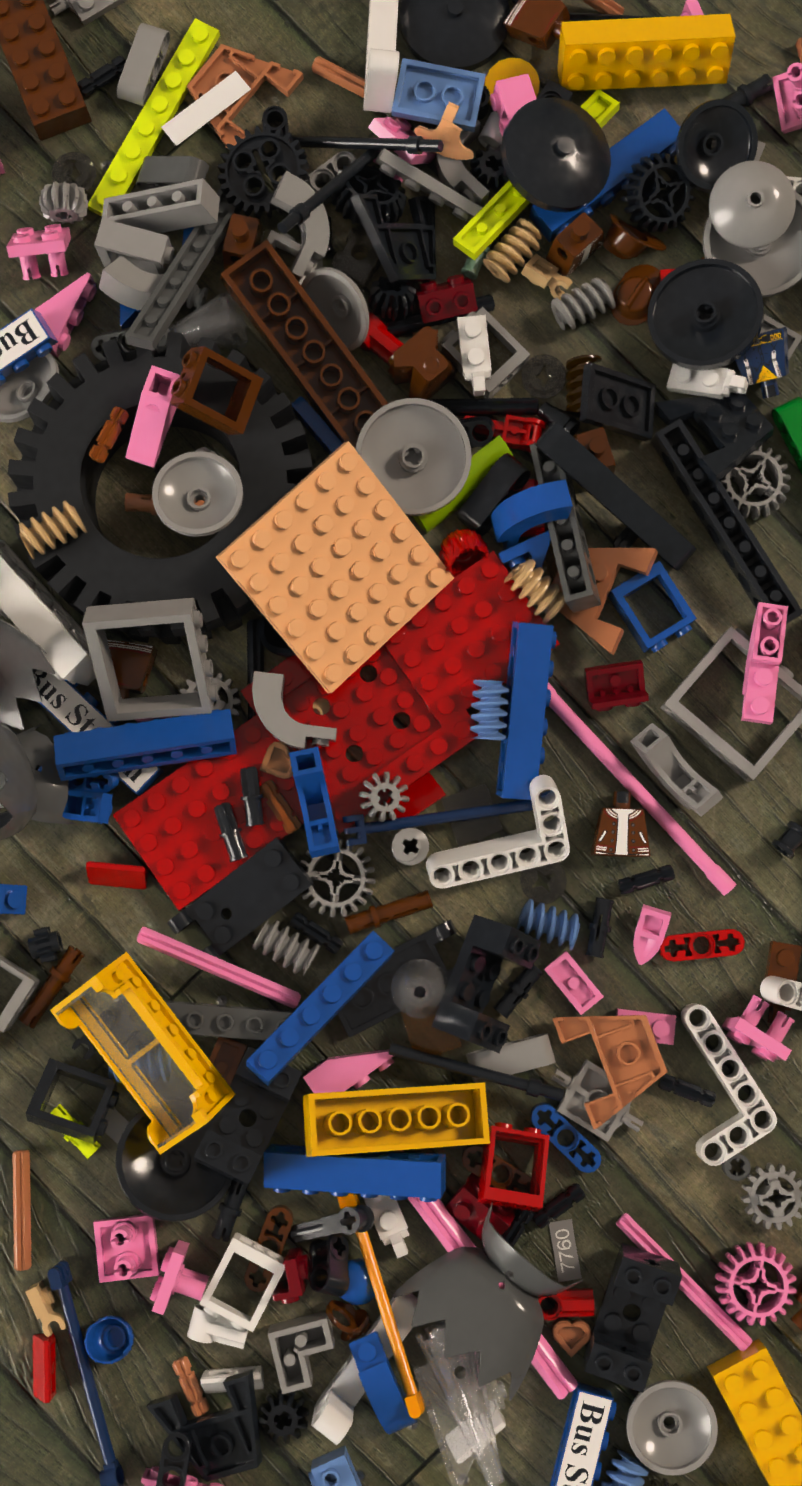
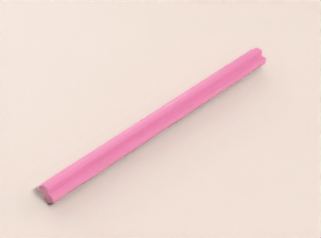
M418 1197L407 1198L448 1253L460 1247H476L440 1199L434 1202H423ZM499 1283V1288L504 1289V1283ZM541 1334L531 1364L556 1397L561 1400L569 1392L574 1391L578 1383Z

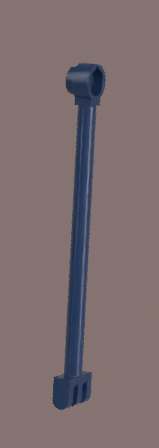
M544 791L540 796L547 795L550 791ZM520 800L400 817L395 820L386 819L384 822H364V814L344 816L342 818L343 823L355 821L356 827L344 828L345 834H357V838L346 840V846L366 844V834L532 811L533 807L531 800Z
M62 1260L51 1268L47 1275L51 1290L58 1291L102 1453L104 1470L100 1471L101 1486H124V1471L114 1454L68 1284L73 1280L68 1262Z

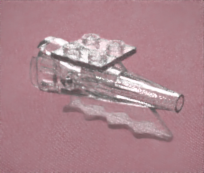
M442 1321L425 1328V1336L422 1337L419 1332L414 1335L427 1364L421 1367H414L412 1370L451 1486H463L474 1458L486 1480L487 1486L499 1485L505 1481L502 1472L492 1416L496 1407L499 1410L506 1409L503 1400L508 1398L504 1384L502 1380L497 1378L482 1387L478 1386L480 1350L445 1358L446 1323ZM461 1366V1371L454 1374L456 1367Z

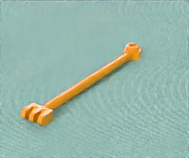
M349 1193L347 1196H337L341 1209L361 1205L358 1194ZM368 1231L357 1232L358 1243L406 1397L404 1400L411 1418L416 1419L425 1410L420 1391L417 1392Z

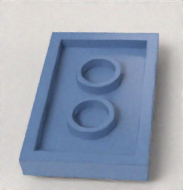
M403 58L391 111L392 116L439 125L445 108L450 101L460 106L453 123L462 130L475 132L486 74Z

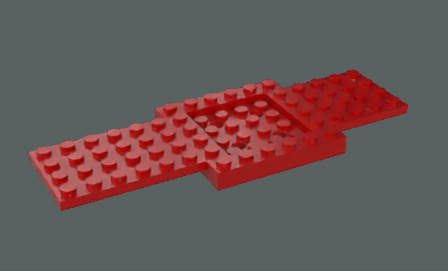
M494 551L488 554V558L483 557L454 577L445 588L334 692L327 693L296 655L288 657L267 672L284 674L283 705L285 711L292 719L306 725L337 728L336 743L330 742L329 747L312 745V740L307 739L306 749L319 748L335 826L340 834L344 832V828L352 827L355 824V821L343 823L342 817L364 814V817H366L373 807L370 806L362 809L361 804L368 801L369 798L359 796V792H369L370 790L363 785L365 780L372 785L375 784L372 774L377 773L380 781H383V774L387 771L390 773L389 783L398 775L401 779L396 787L404 784L408 787L476 740L473 737L478 736V734L470 731V727L475 726L476 723L466 711L471 707L472 703L480 701L479 698L472 695L473 691L481 689V687L473 684V680L504 681L502 685L507 682L512 622L543 624L541 616L534 614L536 609L533 606L529 608L526 606L529 601L528 598H519L522 591L521 588L514 591L511 590L514 580L512 579L504 583L509 572ZM556 640L555 648L560 645L558 640ZM370 666L376 670L377 677L374 681L365 682L362 680L360 672L364 667ZM252 682L240 692L257 714L253 702ZM318 699H325L330 704L329 711L324 715H319L313 710V704ZM399 713L408 715L410 718L409 726L405 729L397 728L393 723L395 715ZM258 714L234 730L237 754L189 761L113 814L115 820L178 911L209 891L276 837L283 839L289 835L282 826L284 824L283 821L279 822L266 803L268 801L267 797L261 798L265 824L246 826L244 801L240 800V797H243L240 769L256 767L258 770L259 786L268 780H272L278 788L276 790L277 793L281 792L294 811L292 813L293 817L297 816L302 825L304 824L294 777L281 779L259 770L268 747L273 742L280 741L266 729ZM286 745L289 748V752L299 751V749ZM351 746L360 747L363 751L361 760L357 762L349 761L346 757L347 749ZM385 789V792L382 790L378 792L377 795L380 797L379 804H383V801L387 802L391 799L388 796L389 789ZM227 802L232 806L238 828H242L240 834L246 853L249 856L234 862H230L224 839L219 836L222 833L214 811V807Z

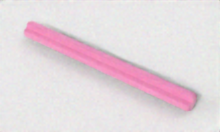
M142 927L137 935V942L288 1007L296 1008L300 1002L301 995L299 992L147 927Z
M627 1213L617 1220L616 1225L639 1249L674 1261ZM680 1267L682 1279L679 1289L741 1351H745L752 1343L750 1336Z

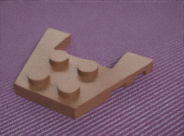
M221 44L188 83L187 89L194 101H196L234 71L241 76L251 90L209 121L225 146L227 143L235 146L237 142L234 136L237 135L244 139L245 131L234 124L232 120L260 86L267 81L289 97L304 79L303 73L296 69L291 71L282 68L281 64L273 61L268 63L256 59L255 55Z
M588 548L601 605L573 613L568 605L564 603L559 612L601 645L607 652L614 655L624 630L600 621L598 618L620 568L622 567L648 576L658 554L655 548ZM557 570L552 584H557L559 586L558 593H561L563 591Z
M646 1015L553 1018L561 1044L588 1034L592 1035L613 1091L611 1094L584 1103L593 1130L599 1128L668 1072Z

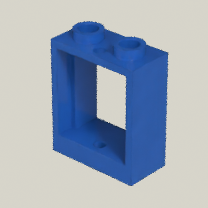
M660 561L653 564L648 576L639 573L612 589L608 595L643 653L652 649L653 653L668 645L666 639L674 634L678 638L693 629L691 624L697 619ZM658 578L683 619L650 639L625 598Z

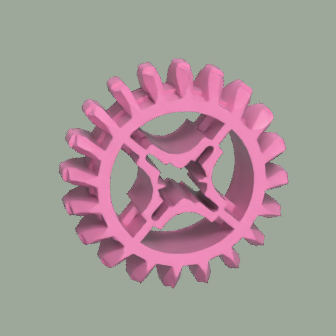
M746 1242V1251H743L739 1245H736L735 1251L737 1255L733 1256L727 1252L725 1256L729 1260L728 1264L719 1262L718 1266L724 1270V1273H716L715 1278L723 1283L716 1285L715 1290L718 1293H723L718 1300L722 1305L727 1304L726 1312L729 1315L735 1313L737 1321L741 1322L746 1317V1322L752 1326L757 1317L759 1324L765 1326L767 1316L772 1322H776L777 1317L774 1313L779 1311L782 1315H786V1310L782 1307L784 1303L793 1305V1301L788 1297V1294H796L797 1290L789 1284L796 1281V1276L788 1274L793 1267L790 1263H784L786 1256L783 1253L776 1254L775 1247L769 1246L765 1251V1244L758 1242L754 1250L753 1244ZM764 1261L773 1265L777 1273L778 1282H773L771 1279L766 1278V1270L763 1268ZM751 1262L747 1272L737 1273L743 1265ZM758 1278L762 1283L755 1285L753 1289L749 1284L756 1282ZM733 1285L746 1289L747 1305L737 1301ZM774 1294L770 1300L761 1305L762 1298L765 1295Z

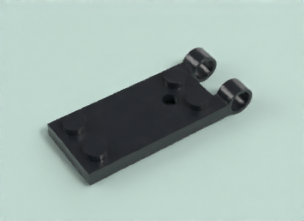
M276 837L186 909L170 919L167 924L176 935L196 920L212 941V944L202 951L219 958L311 887L314 882L282 839ZM224 908H229L232 911L230 919H226L223 916L222 911Z
M451 919L394 948L395 952L391 959L339 1011L338 1016L349 1038L446 989L454 967L449 970L446 969L434 944L457 933ZM412 965L420 967L421 972L418 976L410 975L409 968Z

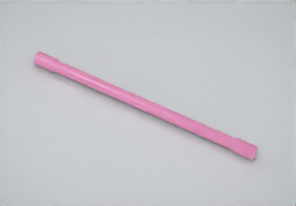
M548 682L547 689L551 692L549 707L616 779L631 792V795L696 863L723 896L728 894L737 884L719 865L714 863L564 702Z

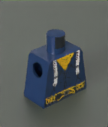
M786 327L760 333L752 347L736 360L741 375L747 378L748 385L760 383L763 399L779 395L780 392L776 378L789 374Z

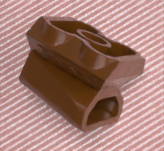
M430 326L423 327L396 350L388 360V364L391 366L388 373L394 378L395 385L411 383L409 398L429 400L457 374L456 367L438 351V330L432 329Z

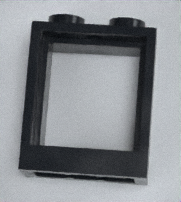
M49 1058L27 1108V1121L94 1145L97 1137L102 1138L109 1123V1120L105 1118L109 1109L114 1110L120 1096V1093L116 1092L117 1082ZM60 1075L105 1090L90 1127L44 1112Z

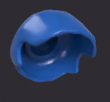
M364 1259L348 1260L350 1283L348 1290L340 1298L351 1305L369 1303L375 1297Z
M112 1315L102 1317L87 1329L84 1340L86 1352L97 1363L113 1364L122 1360L129 1354L134 1344V1334L131 1325L122 1317Z

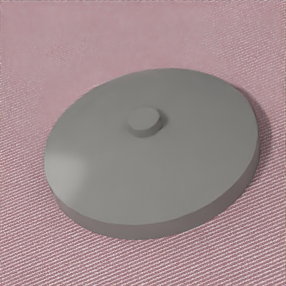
M794 190L796 208L791 224L779 239L761 248L746 249L730 244L717 233L709 215L703 232L705 259L726 260L745 269L758 284L763 298L787 291L802 278V196ZM753 195L750 197L752 203H760L758 196Z
M421 398L396 400L378 409L364 424L355 449L406 516L430 514L448 505L464 487L471 467L470 441L461 422L444 406Z

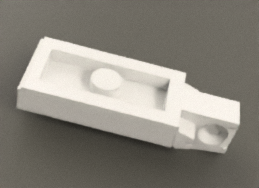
M486 315L457 317L462 375L465 377V381H472L473 396L485 395V379H491L492 371Z
M673 363L666 388L668 391L723 399V397H729L730 392L746 394L749 383L746 377L735 375V371L728 368L692 370Z
M378 1195L376 1198H364L366 1206L370 1207L374 1213V1225L384 1245L392 1244L397 1259L409 1254L403 1239L409 1236L408 1225L398 1201L386 1195Z

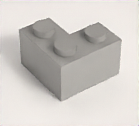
M326 1310L270 1325L268 1338L282 1394L312 1387L313 1373L308 1355L334 1349L335 1337Z

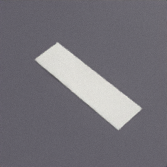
M234 71L161 128L177 146L250 91L251 88Z

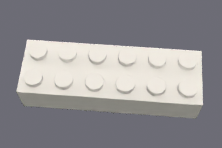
M0 540V614L7 619L10 618L15 624L14 627L26 634L45 650L47 654L44 652L43 654L55 671L54 676L60 681L68 680L72 684L78 683L88 686L96 678L84 630L7 543Z

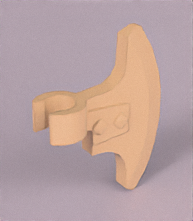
M450 101L445 108L438 127L428 129L419 125L414 129L415 134L422 136L423 139L443 141V151L435 152L437 154L455 160L474 158L473 150L461 143L460 134L462 129L453 123L460 106Z

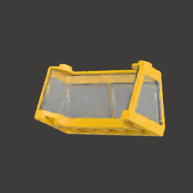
M127 951L50 1010L58 1023L63 1027L75 1029L79 1026L143 1109L151 1120L147 1126L148 1139L160 1155L207 1124L235 1095L234 1091Z

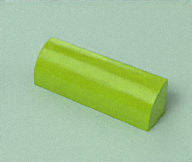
M500 435L472 456L467 481L453 501L436 512L412 516L426 534L462 507L501 456L506 453H510L513 456Z

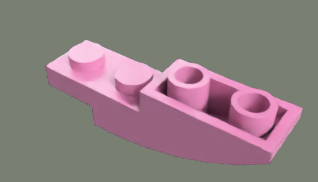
M762 602L757 604L742 690L744 700L741 721L768 725L773 723L778 672L783 657L788 606Z

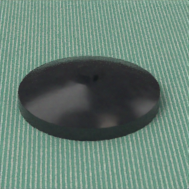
M402 0L400 7L401 34L407 48L419 61L472 71L492 60L502 48L508 35L504 21L510 14L508 0Z
M550 97L533 100L516 112L503 133L501 155L506 174L515 189L537 207L552 212L578 210L589 204L602 191L608 180L611 155L606 136L596 120L587 111L570 101Z
M709 258L681 265L670 272L659 283L651 297L647 318L651 338L660 353L678 366L692 370H711L726 366L743 356L752 347L760 334L764 320V305L760 288L745 269L726 260Z
M162 1100L181 1126H184L193 1119L191 1117L193 1113L191 1100ZM143 1110L136 1114L128 1123L118 1142L115 1167L120 1187L135 1208L147 1216L158 1220L180 1222L204 1214L222 1199L232 1179L194 1161V1155L215 1116L207 1124L161 1155L148 1139L147 1126L151 1120Z

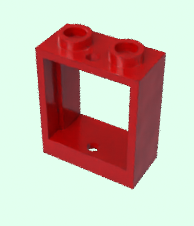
M497 1122L495 1126L489 1127L490 1144H484L477 1202L490 1205L493 1202V1205L536 1212L543 1208L550 1135L541 1134V1130L537 1128L525 1127L521 1131L512 1129L513 1125ZM495 1140L535 1146L530 1193L490 1187Z

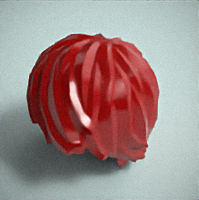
M456 529L454 532L447 534V537L440 544L439 558L446 566L445 570L450 572L453 577H456L482 559V557L488 558L489 550L481 535L477 534L476 531Z

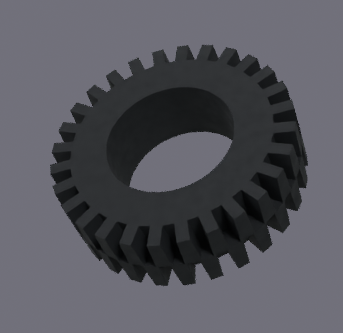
M168 332L167 345L156 347L154 351L136 347V350L124 352L116 339L102 343L106 360L94 365L85 352L74 358L72 362L78 376L68 383L56 372L46 382L53 396L51 402L46 405L34 397L27 408V412L34 423L32 431L20 427L17 429L14 443L21 452L22 459H9L8 475L17 487V492L8 493L10 509L20 520V523L22 522L25 526L31 528V517H34L41 523V512L44 511L49 517H52V507L55 506L62 512V502L67 501L71 506H74L88 532L84 533L78 527V538L74 539L69 533H66V544L56 539V549L53 550L45 544L46 554L41 555L37 550H34L35 559L33 560L30 555L27 557L34 568L47 580V584L82 616L85 615L86 608L89 606L194 598L197 611L200 610V613L203 615V626L200 627L202 635L206 634L207 639H212L211 630L221 626H225L231 632L243 626L241 616L252 609L258 615L261 612L216 559V556L313 471L311 454L301 421H296L291 402L284 392L279 395L276 393L272 378L261 367L254 374L264 380L243 434L228 435L176 408L170 427L188 428L204 433L222 444L234 457L239 465L240 479L243 487L242 505L235 519L227 527L222 529L209 542L192 552L170 558H147L131 554L112 544L101 532L96 515V490L105 465L112 455L130 440L141 393L151 366L153 365L181 375L183 369L182 360L184 355L190 350V346L183 333ZM201 337L198 347L205 346L221 355L216 341ZM232 349L227 359L251 371L246 356ZM206 362L192 399L225 416L238 379ZM113 407H121L128 412L129 417L125 425H121L122 430L112 449H108L107 453L109 455L105 462L99 463L89 456V452L93 444L97 445L96 439L106 420L111 419L109 415ZM19 524L14 525V528H15L16 534H17V536H18V539H19L20 542L24 545V543H23V541H22V539H21V537H20V535H19V533H20ZM184 623L105 629L114 634H117L118 630L125 632L133 640L148 643L149 637H158L166 645L180 644V637L186 636Z

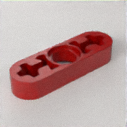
M734 929L667 935L664 937L662 945H660L659 954L663 959L672 962L733 956L743 950L745 941L743 935ZM728 934H731V938L737 939V944L732 946V950H729L728 946H717L719 952L714 953L716 944L713 935H717V941L726 940ZM701 936L705 937L709 942V948L703 954L697 953L693 947L694 940ZM688 937L687 949L690 953L689 956H685L686 950L675 951V956L671 957L670 952H665V946L670 944V940H673L676 945L685 944L684 938Z

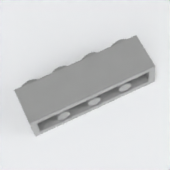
M202 178L104 198L102 218L156 233H165L217 223L220 197Z

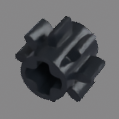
M50 927L33 930L35 937L28 938L31 957L33 959L40 958L41 964L58 960L56 953L63 952V944L59 932H51Z

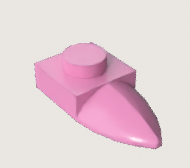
M643 904L633 940L634 953L639 965L648 962L659 951L669 925L671 912Z

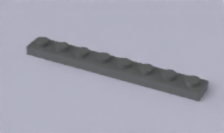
M221 189L217 191L220 197L218 222L194 227L127 331L125 338L128 345L152 351L156 349L225 238L232 213L240 214L242 209L236 211L234 203H228L226 195L223 194Z

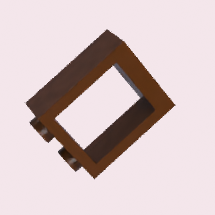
M205 346L190 348L183 357L181 375L172 386L171 394L173 396L170 404L228 435L243 434L264 379ZM206 362L238 379L225 416L192 399Z

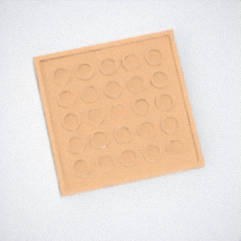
M349 441L344 442L216 556V559L327 693L334 692L454 579L453 575L445 570L446 566Z

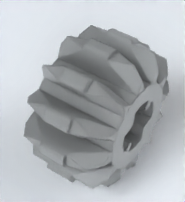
M55 181L53 184H46L44 189L41 190V196H39L41 212H43V217L51 219V222H61L62 224L69 222L74 224V221H82L83 217L87 215V194H85V189L77 187L76 183L69 184L66 181L58 183Z
M384 772L383 781H380L378 774L374 773L372 774L375 782L374 785L366 780L363 782V785L370 789L369 792H359L360 797L369 798L368 801L361 804V808L366 809L373 806L368 816L373 818L379 811L380 822L385 821L386 812H388L392 820H395L396 814L393 811L395 808L402 813L406 810L403 806L399 805V802H409L410 798L408 796L400 795L408 787L406 784L396 787L401 779L398 775L389 783V772ZM385 789H389L388 796L391 800L388 803L383 801V804H379L380 797L377 795L380 790L385 792Z

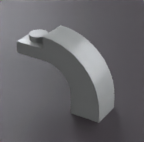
M478 120L475 132L461 131L460 140L465 147H468L479 136L481 122ZM436 153V169L440 182L457 193L461 192L462 196L483 208L488 203L489 190L465 168L462 160L447 158Z
M286 171L281 177L270 203L289 213L295 205L304 203L316 192L305 181ZM323 203L310 213V217L304 223L299 225L302 237L301 246L290 269L298 281L303 275L306 277L311 272L315 261L311 260V257L320 261L325 257L328 248L330 227Z
M120 255L103 269L99 289L118 303L141 311L164 274L145 272L132 264L123 255Z
M254 671L252 685L254 706L261 722L277 740L299 750L306 749L307 739L312 740V745L329 747L330 742L336 743L337 728L302 724L287 714L283 705L284 674Z
M653 723L630 741L651 772L686 809H692L702 817L723 799L720 791L692 769L680 755L670 737Z

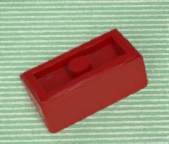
M428 772L408 786L406 791L400 793V795L410 798L409 802H399V805L406 809L405 812L402 813L396 808L393 811L396 814V818L419 815L445 797L446 794L430 772Z
M94 861L86 862L87 876L90 884L143 890L147 888L148 867Z
M53 1333L47 1337L45 1334H34L32 1337L33 1394L43 1403H50L56 1395V1335Z

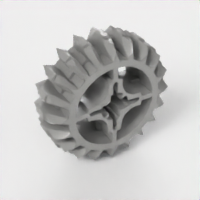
M762 445L741 462L756 463L754 468L735 467L720 479V482L745 520L749 513L753 520H758L760 514L767 518L770 515V510L776 512L780 508L779 503L786 501L787 498L783 493H788L790 490V486L785 483L791 479V475L782 474L788 468L787 464L779 465L778 462L781 459V455H776L773 458L770 456L772 448L762 452ZM765 469L772 479V486H770L771 482L767 481L764 477ZM755 473H757L754 478L756 482L753 486L750 487L748 491H746V489L749 486V484L747 483L749 481V478H752V476ZM730 477L733 478L732 481L739 487L738 495L731 486ZM750 495H758L760 497L764 495L768 498L761 502L746 501Z
M338 838L340 852L333 853L334 860L330 870L325 872L314 871L317 863L327 855L311 858L308 850L306 855L312 859L311 862L300 861L301 866L307 867L306 873L312 881H324L330 887V902L323 899L316 892L313 885L308 888V892L302 895V898L304 900L310 896L314 898L309 904L310 908H314L317 903H320L319 914L323 915L326 907L331 908L330 917L336 916V908H341L343 917L347 916L346 907L349 905L353 912H357L358 908L354 902L358 900L361 904L365 905L367 901L361 897L363 892L368 895L373 894L371 889L365 888L366 883H376L374 878H367V873L375 872V868H365L364 864L371 861L370 856L361 860L359 856L363 853L364 849L360 847L354 853L351 851L354 845L347 846L346 849L342 848L343 840L341 838ZM343 854L349 856L357 863L361 876L347 874L344 871ZM339 862L338 869L340 870V875L352 878V880L340 882V885L336 887V893H334L335 886H333V881L328 878H321V876H329L330 873H333ZM360 884L357 892L351 898L339 902L340 890L344 885Z

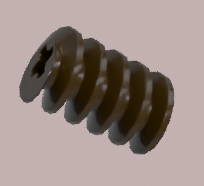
M593 354L580 355L566 362V368L569 370L566 373V379L569 381L566 384V390L569 392L566 395V401L569 403L566 406V412L580 418L584 365L591 362H601V356Z

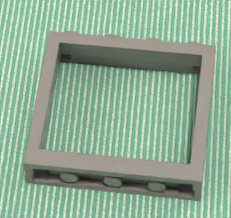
M194 598L89 606L86 608L82 625L107 722L212 713L214 701H218L217 684H212L211 677H213V663L211 659L206 657L208 639L206 634L202 635L200 627L203 626V615L200 613V610L197 611ZM184 623L198 693L122 699L105 629Z
M731 626L660 708L746 782H750L758 776L802 724V708L758 760L752 764L679 702L681 697L729 642L746 656L748 655L749 636L739 628L734 629ZM780 665L777 682L802 702V685L793 679L794 674L788 668Z

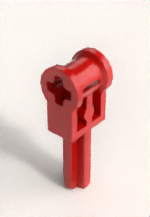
M506 414L505 422L492 420L495 424L493 437L496 438L500 435L509 448L531 453L529 445L536 443L547 424L537 418ZM469 415L464 416V418L475 417ZM479 424L474 427L475 434L489 435V430L486 426Z

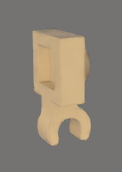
M535 254L525 264L521 272L532 284L543 289L549 286L551 295L560 300L565 292L559 286L568 289L573 283L570 278L557 273L559 271L558 267L538 254Z
M43 1280L31 1285L25 1293L37 1320L40 1319L42 1322L43 1333L47 1337L53 1334V1330L50 1327L52 1321L58 1322L61 1330H64L67 1327L64 1315L53 1311L55 1298L49 1286L45 1287Z

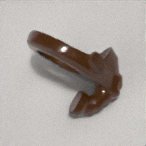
M331 1300L326 1306L327 1316L332 1324L342 1331L341 1339L343 1341L357 1339L369 1330V1315L364 1309L355 1310L353 1305L337 1300ZM332 1310L338 1311L345 1316L349 1326H345L337 1321Z

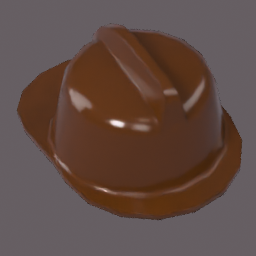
M614 214L609 215L613 222L603 240V246L615 256L621 259H632L637 257L647 247L661 251L667 249L660 239L649 232L626 223Z
M639 264L632 267L625 273L612 294L615 308H610L613 317L619 323L635 326L647 320L651 297L660 283V271L656 267L648 264Z

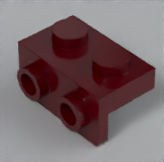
M463 275L450 276L447 278V282L436 284V281L424 282L419 285V289H416V302L419 305L421 318L424 323L478 310L473 282L468 277L464 278Z
M641 660L584 668L587 701L592 709L609 711L613 709V706L625 705L627 707H636L641 705V702L649 701L648 693L645 690L644 669Z
M471 1173L464 1185L446 1202L445 1208L455 1219L482 1241V1228L491 1205L477 1202L480 1178ZM492 1206L489 1221L500 1235L511 1226L517 1210L503 1206Z
M302 1246L291 1248L283 1262L287 1280L277 1284L272 1294L273 1301L281 1300L282 1304H289L300 1300L299 1296H303L309 1283L310 1259L308 1254H303Z

